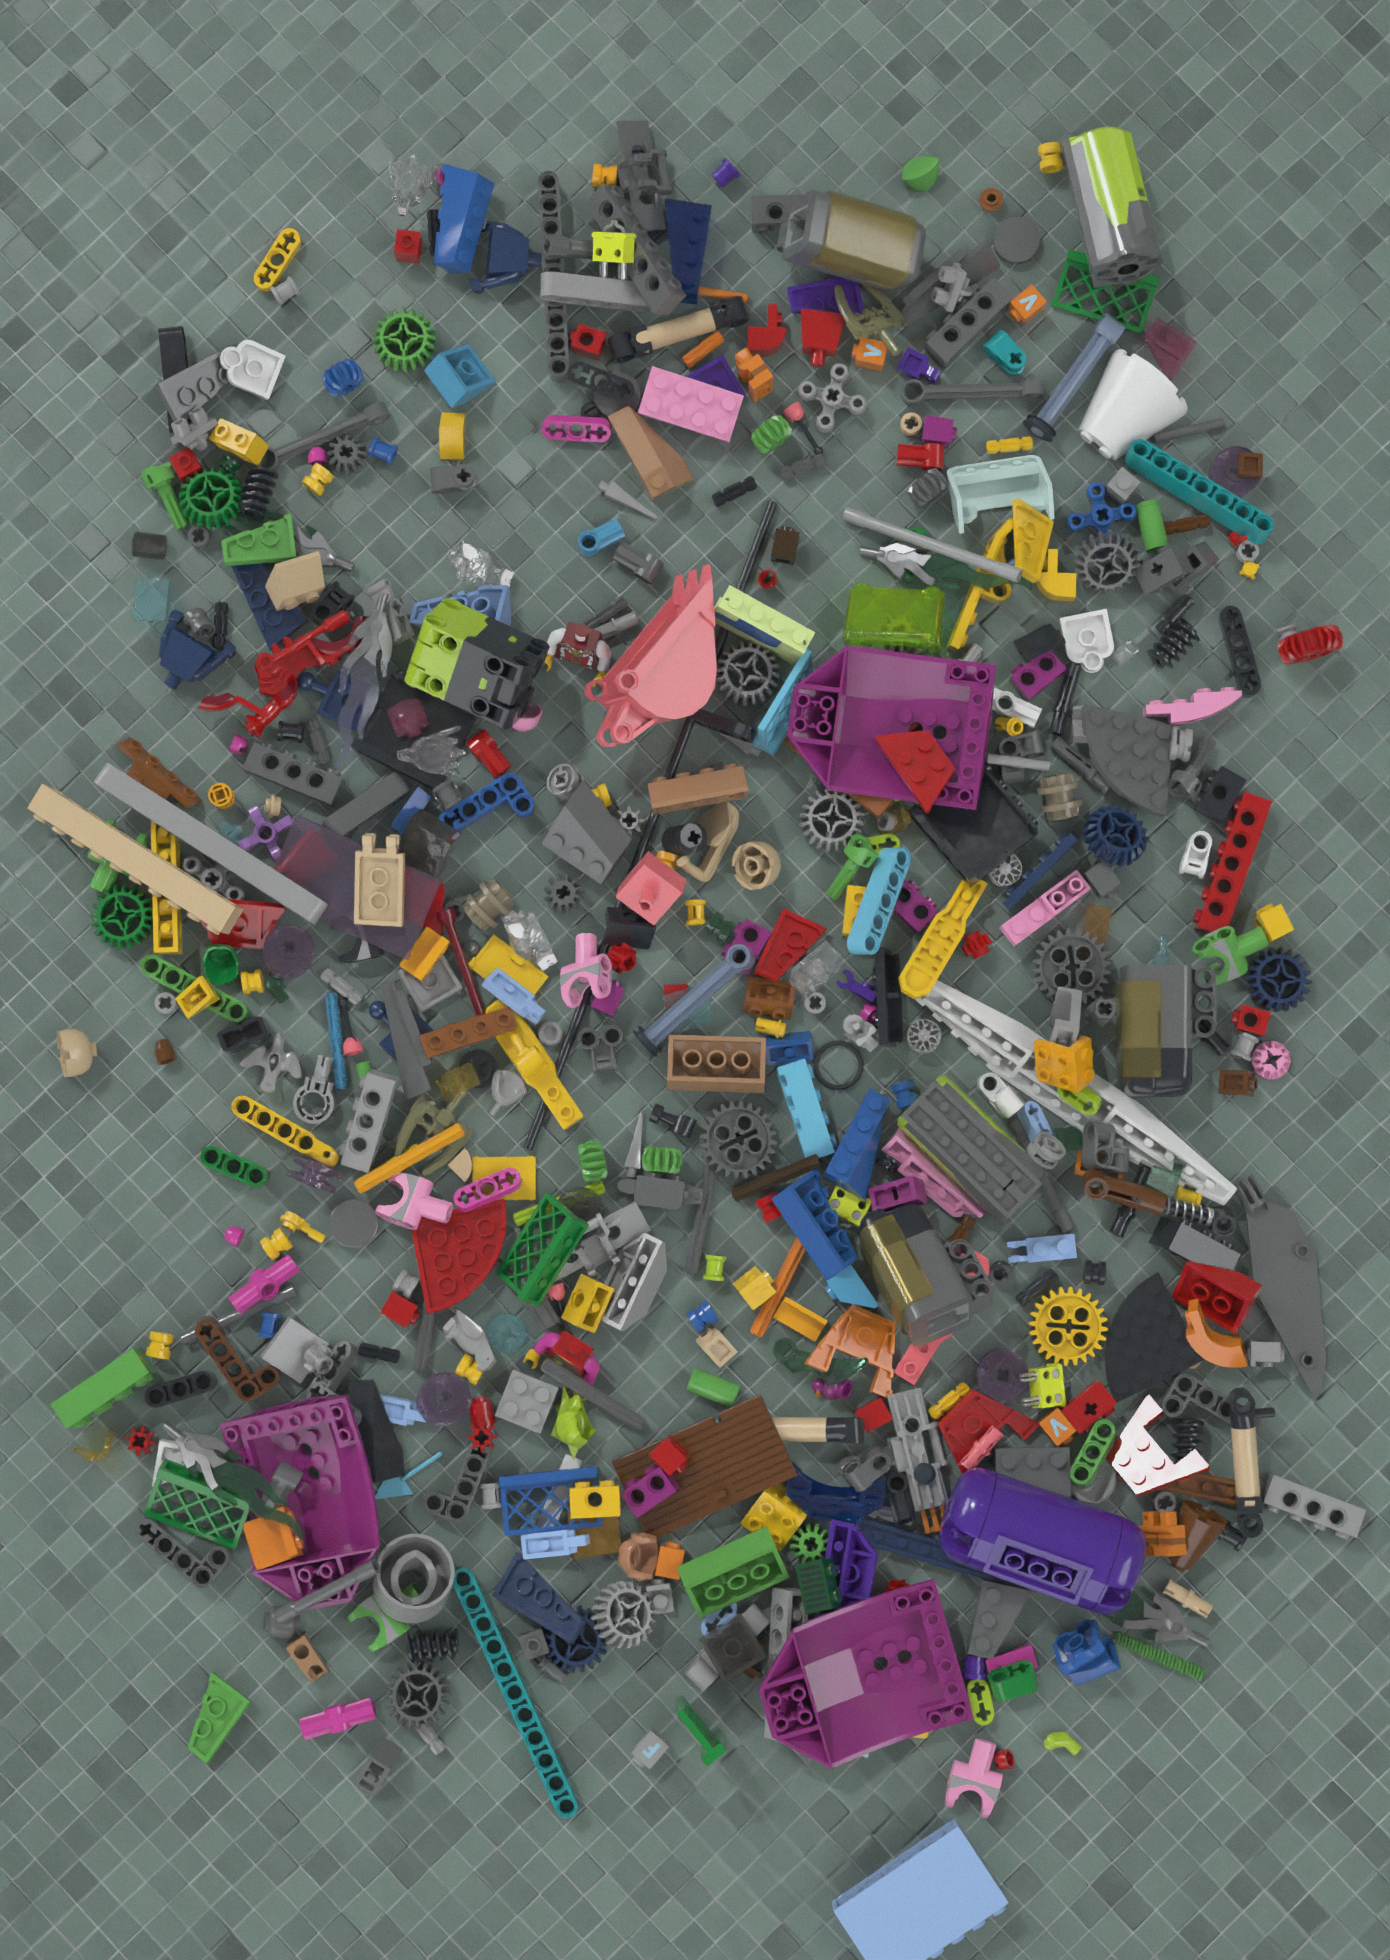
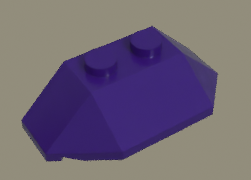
M831 1519L825 1559L832 1558V1562L836 1566L837 1587L842 1593L841 1606L844 1607L871 1597L878 1552L856 1524ZM836 1609L816 1613L815 1618Z

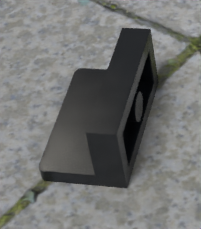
M607 907L605 912L607 927L603 936V944L621 946L624 942L631 948L648 950L656 931V924H651L633 910Z

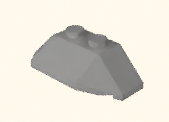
M643 1233L639 1238L620 1249L618 1254L620 1262L613 1264L604 1283L614 1288V1291L602 1316V1321L621 1331L626 1330L647 1314L667 1272L665 1242L646 1233Z

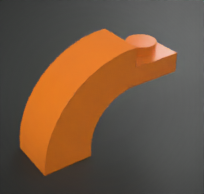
M1190 1300L1188 1311H1185L1188 1323L1186 1324V1337L1194 1351L1215 1365L1228 1368L1247 1367V1351L1241 1334L1222 1335L1215 1332L1206 1323L1199 1300Z

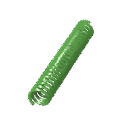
M1117 1631L1112 1639L1115 1640L1118 1635L1115 1645L1119 1642V1647L1122 1645V1648H1125L1126 1646V1650L1129 1649L1130 1651L1134 1647L1133 1653L1137 1650V1655L1140 1653L1143 1656L1144 1654V1658L1147 1657L1148 1659L1152 1655L1151 1660L1153 1661L1155 1658V1663L1158 1661L1161 1664L1162 1662V1665L1169 1666L1170 1669L1173 1666V1670L1177 1667V1672L1180 1670V1673H1183L1184 1671V1675L1187 1674L1188 1677L1191 1675V1678L1195 1675V1680L1198 1678V1681H1201L1203 1673L1207 1674V1669L1200 1668L1199 1665L1196 1666V1664L1189 1663L1185 1659L1182 1660L1181 1657L1178 1658L1174 1654H1167V1651L1164 1652L1159 1648L1156 1649L1152 1645L1149 1646L1148 1643H1142L1141 1640L1138 1641L1134 1637L1131 1638L1127 1634L1124 1635L1123 1632Z

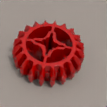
M1329 624L1287 636L1281 639L1277 645L1282 662L1292 665L1334 653L1340 650L1344 644L1339 627Z

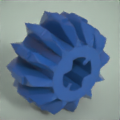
M345 359L342 362L338 361L337 364L331 365V368L327 369L323 374L322 379L325 388L332 396L341 397L359 387L364 377L361 368L354 360Z

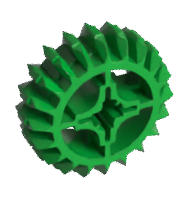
M203 467L201 474L195 472L193 474L194 478L187 477V484H181L182 492L179 493V499L181 500L179 505L183 510V515L189 518L191 524L197 522V526L200 529L206 525L210 531L212 525H216V528L220 530V524L222 523L229 527V519L236 520V513H240L238 502L242 501L240 495L243 493L242 488L239 487L240 483L237 479L234 480L233 474L229 473L226 475L223 468L217 473L214 467L211 468L210 472H207ZM209 492H211L212 497H214V499H213L214 505H212V504H211V501L209 500V498H210ZM206 509V510H209L210 512H204V511H201V510Z
M123 884L120 892L119 887L114 885L113 894L109 890H105L104 893L107 896L105 899L100 895L97 896L101 904L93 903L92 907L98 911L97 913H90V917L97 919V921L91 923V926L99 927L94 934L96 936L103 934L100 941L106 943L109 940V947L114 948L118 942V949L123 950L126 942L127 947L133 949V941L141 945L142 941L139 937L149 938V935L145 933L146 929L153 931V926L148 924L149 921L153 922V916H149L150 913H153V907H147L151 904L152 900L150 898L144 899L146 893L143 891L137 894L135 886L129 891L128 886ZM122 898L135 900L140 909L128 910ZM115 901L114 912L105 918L108 907ZM122 911L128 915L124 923L118 919ZM141 917L138 928L131 933L133 921ZM106 925H119L124 936L112 935Z

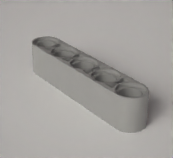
M560 272L541 273L540 299L544 301L636 312L652 311L634 281Z

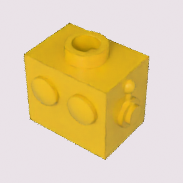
M756 1266L733 1283L753 1310L776 1293L771 1286L774 1282L766 1270L761 1273Z

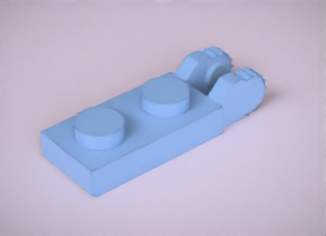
M1074 1234L1025 1238L1023 1241L1007 1242V1248L1026 1246L1027 1253L1026 1256L1014 1255L1008 1257L1009 1263L1022 1261L1030 1263L1077 1258Z

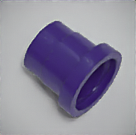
M726 158L722 160L723 163L711 174L722 188L734 178L737 179L741 176Z
M966 1654L965 1670L962 1671V1677L978 1680L986 1679L984 1657Z

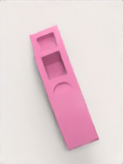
M1234 687L1221 688L1220 692H1211L1210 688L1197 689L1196 693L1191 695L1190 703H1188L1187 699L1173 700V703L1164 704L1163 700L1150 701L1149 705L1143 708V717H1167L1168 723L1174 726L1194 723L1207 719L1228 708L1242 696V690L1235 691Z
M1075 870L1001 925L999 929L1014 947L1087 893L1091 887L1078 870Z

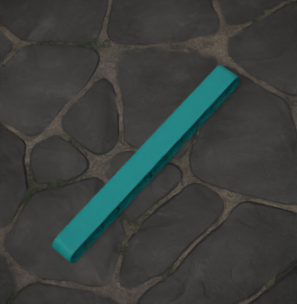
M461 1566L456 1569L454 1574L453 1586L557 1814L562 1818H571L577 1812L578 1798L475 1572L468 1566ZM459 1572L469 1574L470 1582L463 1585L458 1582L457 1574ZM475 1594L480 1598V1605L478 1607H472L468 1604L467 1598L469 1595ZM481 1617L488 1618L491 1623L490 1628L486 1630L481 1629L477 1623L478 1619ZM490 1640L499 1641L501 1650L498 1652L490 1651L488 1642ZM503 1662L508 1663L512 1669L511 1673L507 1675L501 1674L498 1670V1665ZM510 1686H519L522 1694L519 1697H512L508 1691ZM522 1708L530 1709L532 1718L523 1720L519 1716V1710ZM532 1731H539L543 1739L538 1743L532 1742L529 1734ZM545 1753L552 1756L553 1762L550 1765H543L539 1757ZM555 1776L560 1777L564 1784L560 1788H554L550 1784V1779ZM565 1799L571 1800L574 1804L573 1809L570 1811L563 1810L560 1806L561 1801Z

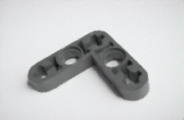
M342 1340L334 1346L332 1350L334 1355L330 1357L334 1361L332 1368L336 1369L334 1377L329 1379V1372L325 1374L319 1373L318 1376H315L307 1389V1398L318 1397V1392L324 1396H340L335 1391L357 1357L358 1350L354 1344ZM351 1404L358 1426L361 1422L362 1414L357 1407Z

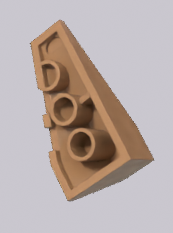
M630 406L608 416L651 502L694 480L684 459Z

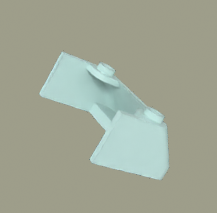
M1026 455L955 466L947 470L953 517L959 534L964 533V524L972 522L977 517V511L1012 506V501L1017 498L1023 500L1039 512L1045 509L1049 519H1054L1052 483L1039 456Z

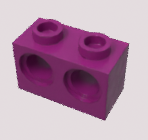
M1050 650L1032 659L1025 666L1022 663L1016 666L1011 671L1013 675L1010 677L1009 682L1023 699L1029 702L1064 674L1066 667ZM1042 660L1048 661L1051 664V670H1042L1039 662ZM1021 676H1030L1033 684L1029 686L1024 685L1021 682Z
M904 879L901 890L909 893L910 900L900 902L897 899L893 912L913 932L918 934L939 911L935 909L937 904L930 897L924 898L918 892L920 888L911 879L908 882ZM917 907H923L927 911V917L918 919L914 914V910Z
M747 918L744 923L739 921L732 933L736 936L732 944L727 942L721 952V956L724 957V960L730 947L741 944L753 950L756 962L770 938L771 932ZM747 930H754L757 933L758 937L754 942H748L744 939L743 935ZM752 968L740 973L748 976Z
M913 1175L868 1189L873 1211L881 1208L888 1212L911 1202H916L920 1205L928 1204L924 1181Z
M656 1463L643 1471L646 1476L639 1481L635 1477L624 1484L626 1490L620 1493L636 1518L681 1488L674 1476H669ZM655 1476H660L661 1478H663V1488L657 1487L655 1485ZM636 1489L644 1493V1501H639L635 1498L634 1491Z

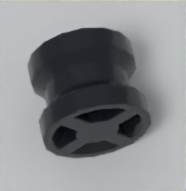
M1085 1260L1083 1283L1090 1284L1091 1282H1096L1098 1285H1104L1106 1262L1093 1263L1091 1260Z

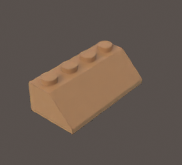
M729 764L723 766L724 770L714 771V768L700 770V774L690 776V772L677 774L675 779L666 780V777L652 779V783H648L653 815L748 798V786L743 766L738 767V764Z
M669 1035L667 1090L764 1093L766 1038Z

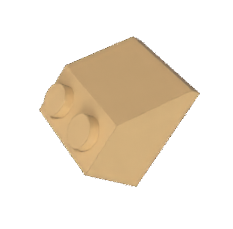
M318 551L275 564L265 588L277 611L285 608L286 610H291L301 603H313L320 598L325 584L321 557Z

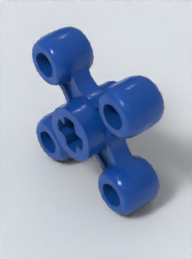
M1093 482L1086 490V496L1092 503V510L1087 514H1080L1078 512L1070 514L1066 520V527L1073 533H1078L1085 527H1092L1097 532L1101 530L1103 535H1107L1113 522H1131L1137 514V509L1130 502H1125L1117 508H1110L1104 502L1106 493L1104 485L1099 482ZM1092 490H1098L1099 495H1095ZM1123 510H1129L1131 514L1126 515ZM1100 513L1105 515L1102 522L1098 520ZM1072 520H1077L1079 525H1074ZM1107 547L1101 548V549H1099V550H1100V551H1103V550H1105Z

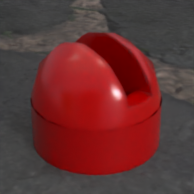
M765 569L758 575V583L765 589L774 587L778 581L777 574L771 569ZM771 573L772 577L770 579L769 584L767 585L764 582L767 579L768 574Z
M1010 1749L1000 1750L994 1755L993 1760L997 1762L995 1766L998 1769H1013L1014 1756Z

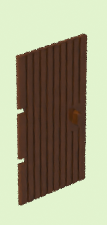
M761 1394L719 1412L721 1421L718 1423L715 1422L713 1416H710L671 1434L691 1455L686 1461L689 1465L679 1475L676 1472L672 1474L681 1488L638 1517L644 1533L656 1535L659 1538L798 1475ZM663 1439L612 1461L624 1490H626L624 1484L635 1477L639 1481L646 1476L643 1471L656 1463L649 1454ZM655 1476V1485L657 1487L663 1488V1478H661L660 1476ZM636 1489L634 1491L635 1498L639 1501H644V1493Z

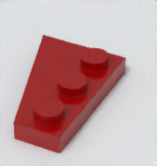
M783 908L754 973L776 983L826 932L827 928Z

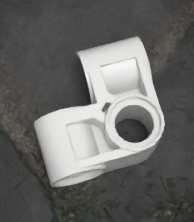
M985 1073L979 1077L977 1081L979 1091L1001 1118L1011 1117L1024 1105L1013 1090L1006 1086L995 1073ZM987 1077H991L995 1081V1087L991 1091L986 1090L983 1086L984 1079Z

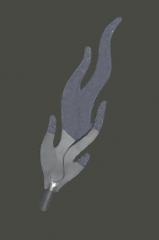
M379 592L375 610H372L370 616L355 629L348 641V646L352 647L362 638L358 647L345 660L340 672L339 693L343 694L345 691L349 673H351V687L347 701L338 717L342 749L334 764L336 768L346 760L351 750V726L358 706L363 702V711L356 728L358 738L361 740L363 739V729L377 704L379 685L376 673V655L379 649L381 650L382 677L387 676V667L393 650V643L387 624L386 613H384L389 594Z

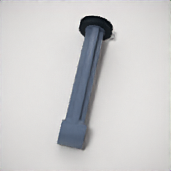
M1105 313L1092 330V338L1038 415L1028 414L1027 419L1023 421L1024 426L1038 438L1047 442L1053 441L1052 437H1055L1057 434L1052 426L1108 346H1112L1125 330V326L1108 313Z
M741 944L730 947L725 959L648 1029L644 1030L641 1026H638V1031L633 1030L640 1044L653 1056L658 1057L656 1053L658 1051L662 1053L658 1044L736 974L752 968L755 963L753 950ZM744 951L746 959L738 964L736 961L737 954Z

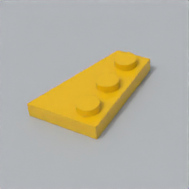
M1017 498L1012 501L1015 567L1022 569V576L1035 583L1040 580L1054 521Z

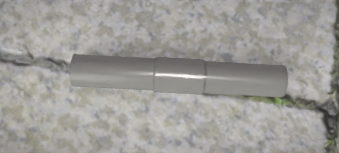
M987 754L986 763L1024 769L1049 771L1050 768L1049 761L1015 756Z

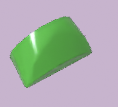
M929 155L909 160L902 169L904 184L915 192L929 190L937 179L939 158Z

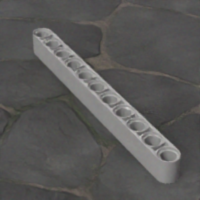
M106 762L93 783L313 925L317 923L328 906L327 903L111 764Z

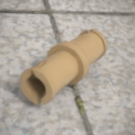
M1172 1579L1168 1581L1163 1590L1164 1594L1182 1603L1181 1606L1183 1608L1188 1607L1205 1619L1213 1608V1604L1195 1595V1591L1192 1589L1188 1591Z

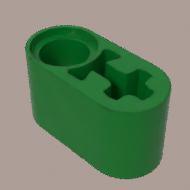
M1028 1660L996 1668L988 1674L993 1697L1001 1702L1033 1693L1039 1686L1033 1663Z

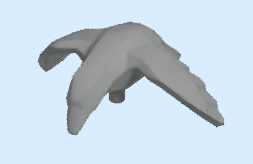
M280 1032L274 1036L270 1049L259 1045L251 1050L240 1062V1066L244 1068L259 1065L265 1069L264 1079L259 1088L266 1094L275 1091L276 1080L280 1072L287 1071L296 1079L302 1077L301 1067L296 1054L292 1051L287 1053L283 1051L284 1038Z

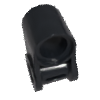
M335 581L312 607L314 622L318 626L323 625L325 619L317 617L321 610L330 612L327 618L342 610L346 611L355 600V596L353 594L349 595L340 587V583Z

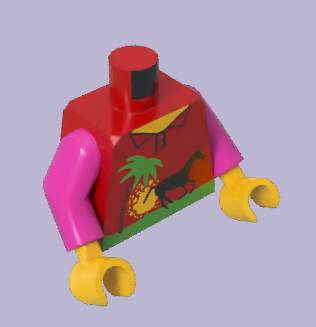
M562 1331L558 1334L553 1332L545 1333L534 1346V1349L528 1350L523 1360V1363L526 1360L533 1361L531 1369H534L541 1355H544L590 1385H593L600 1370V1364L595 1358L594 1349L567 1331Z

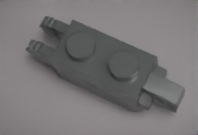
M644 1171L643 1176L637 1175L636 1180L624 1178L616 1184L620 1192L634 1195L635 1202L640 1206L679 1211L684 1207V1204H702L704 1190L687 1185V1182L682 1181L681 1176L668 1175L667 1179L658 1178V1173Z

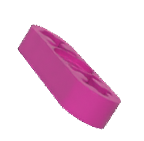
M549 415L543 420L542 433L551 440L601 443L610 438L611 424L605 418ZM550 424H555L556 429L554 431L551 430ZM563 424H566L565 432H563ZM578 424L582 426L583 431L574 433L570 427ZM588 426H590V433H587ZM598 427H602L603 433H598Z
M506 1168L466 1185L455 1192V1205L460 1211L469 1212L509 1195L521 1187L522 1180L520 1174L514 1168ZM511 1176L512 1179L515 1178L513 1180L514 1184L510 1185L506 1182V1177ZM497 1180H499L501 1184V1190H499V1187L496 1182ZM490 1184L495 1187L494 1192L488 1196L481 1193L482 1187ZM474 1190L477 1191V1194L480 1199H476V1196L473 1192ZM463 1195H466L467 1198H469L468 1204H464V1202L462 1201Z

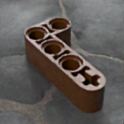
M204 1316L198 1320L195 1328L197 1338L242 1401L250 1402L278 1383L280 1370L268 1362L251 1371L214 1317ZM203 1324L212 1326L211 1334L215 1338L211 1343L208 1342L211 1339L210 1333L208 1331H201ZM218 1343H223L227 1347V1352L219 1354L214 1350V1346ZM236 1363L241 1367V1371L238 1374H232L229 1372L228 1366ZM272 1370L276 1376L272 1380H265L262 1372ZM250 1383L254 1386L255 1391L251 1394H246L241 1389L242 1385Z

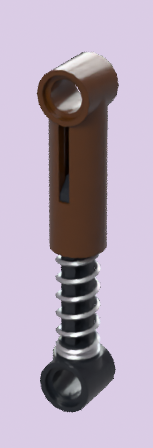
M1090 1169L1082 1177L1085 1194L1092 1200L1103 1199L1159 1216L1162 1212H1166V1215L1169 1213L1174 1214V1217L1180 1216L1182 1219H1190L1191 1222L1194 1220L1198 1221V1224L1203 1223L1220 1237L1230 1236L1236 1230L1237 1223L1232 1210L1227 1206L1220 1205L1211 1209L1209 1207L1202 1208L1201 1205L1195 1206L1193 1202L1188 1204L1185 1200L1178 1201L1176 1197L1171 1199L1164 1191L1105 1175L1099 1169ZM1092 1182H1101L1098 1187H1090ZM1222 1218L1228 1219L1225 1224L1217 1223Z

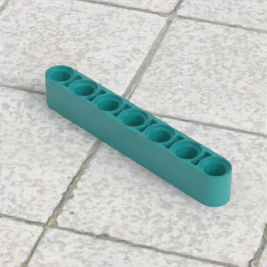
M1136 439L1132 442L1125 456V463L1129 468L1239 535H1246L1248 541L1254 544H1263L1274 528V521L1269 515L1148 441Z

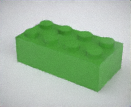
M142 1347L132 1348L50 1405L66 1429L73 1427L75 1430L81 1429L93 1421L92 1415L95 1414L97 1416L105 1413L113 1407L111 1404L113 1401H122L133 1394L132 1388L135 1386L137 1388L143 1387L154 1379L152 1375L157 1370L145 1355Z
M767 1526L677 1567L683 1585L699 1618H703L790 1578Z

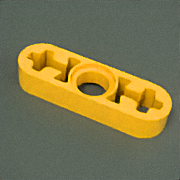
M286 228L281 231L256 270L254 282L260 291L269 292L271 291L269 287L276 286L299 250L301 238L295 229ZM292 236H294L293 238L295 240V243L293 244L290 242L288 244L286 250L287 252H289V254H286V252L283 250L287 244L285 238H291ZM276 254L284 257V262L279 266L271 263V258ZM269 266L272 270L268 276L270 282H264L262 285L260 277L265 278L268 275L269 270L266 267Z

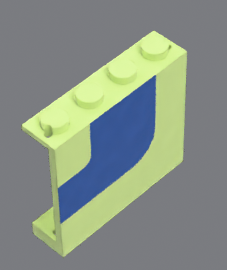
M731 585L727 588L723 598L720 597L714 607L716 624L747 641H752L756 646L760 644L763 650L768 648L771 654L791 665L805 653L815 634L814 631Z

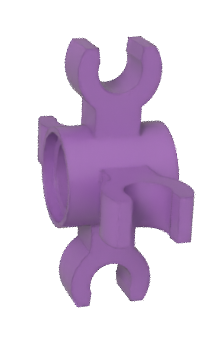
M257 806L248 809L256 827L253 835L238 842L240 848L247 852L261 843L268 847L274 861L282 860L284 855L277 844L279 833L295 826L291 817L288 815L278 822L271 824L264 820ZM270 828L272 829V836L267 840L261 839L262 830Z

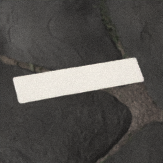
M566 1454L559 1470L580 1468L582 1460L575 1458L573 1461L572 1456ZM565 1485L558 1486L553 1492L562 1502L566 1501L570 1493L569 1488ZM550 1496L544 1505V1509L553 1516L562 1505ZM562 1510L555 1517L557 1520H559ZM542 1512L537 1526L544 1527L550 1518ZM552 1521L549 1526H554L556 1523Z

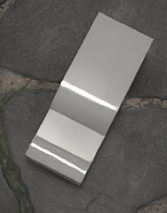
M383 579L367 588L375 608L379 592L389 594L384 613H386L393 645H399L413 637L415 634L404 606L399 599L394 597L389 579Z

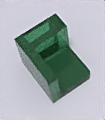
M1076 1126L1052 1129L1053 1136L1063 1144L1066 1152L1083 1150L1081 1129Z
M1174 1162L1171 1171L1153 1165L1148 1174L1145 1187L1172 1197L1184 1165Z

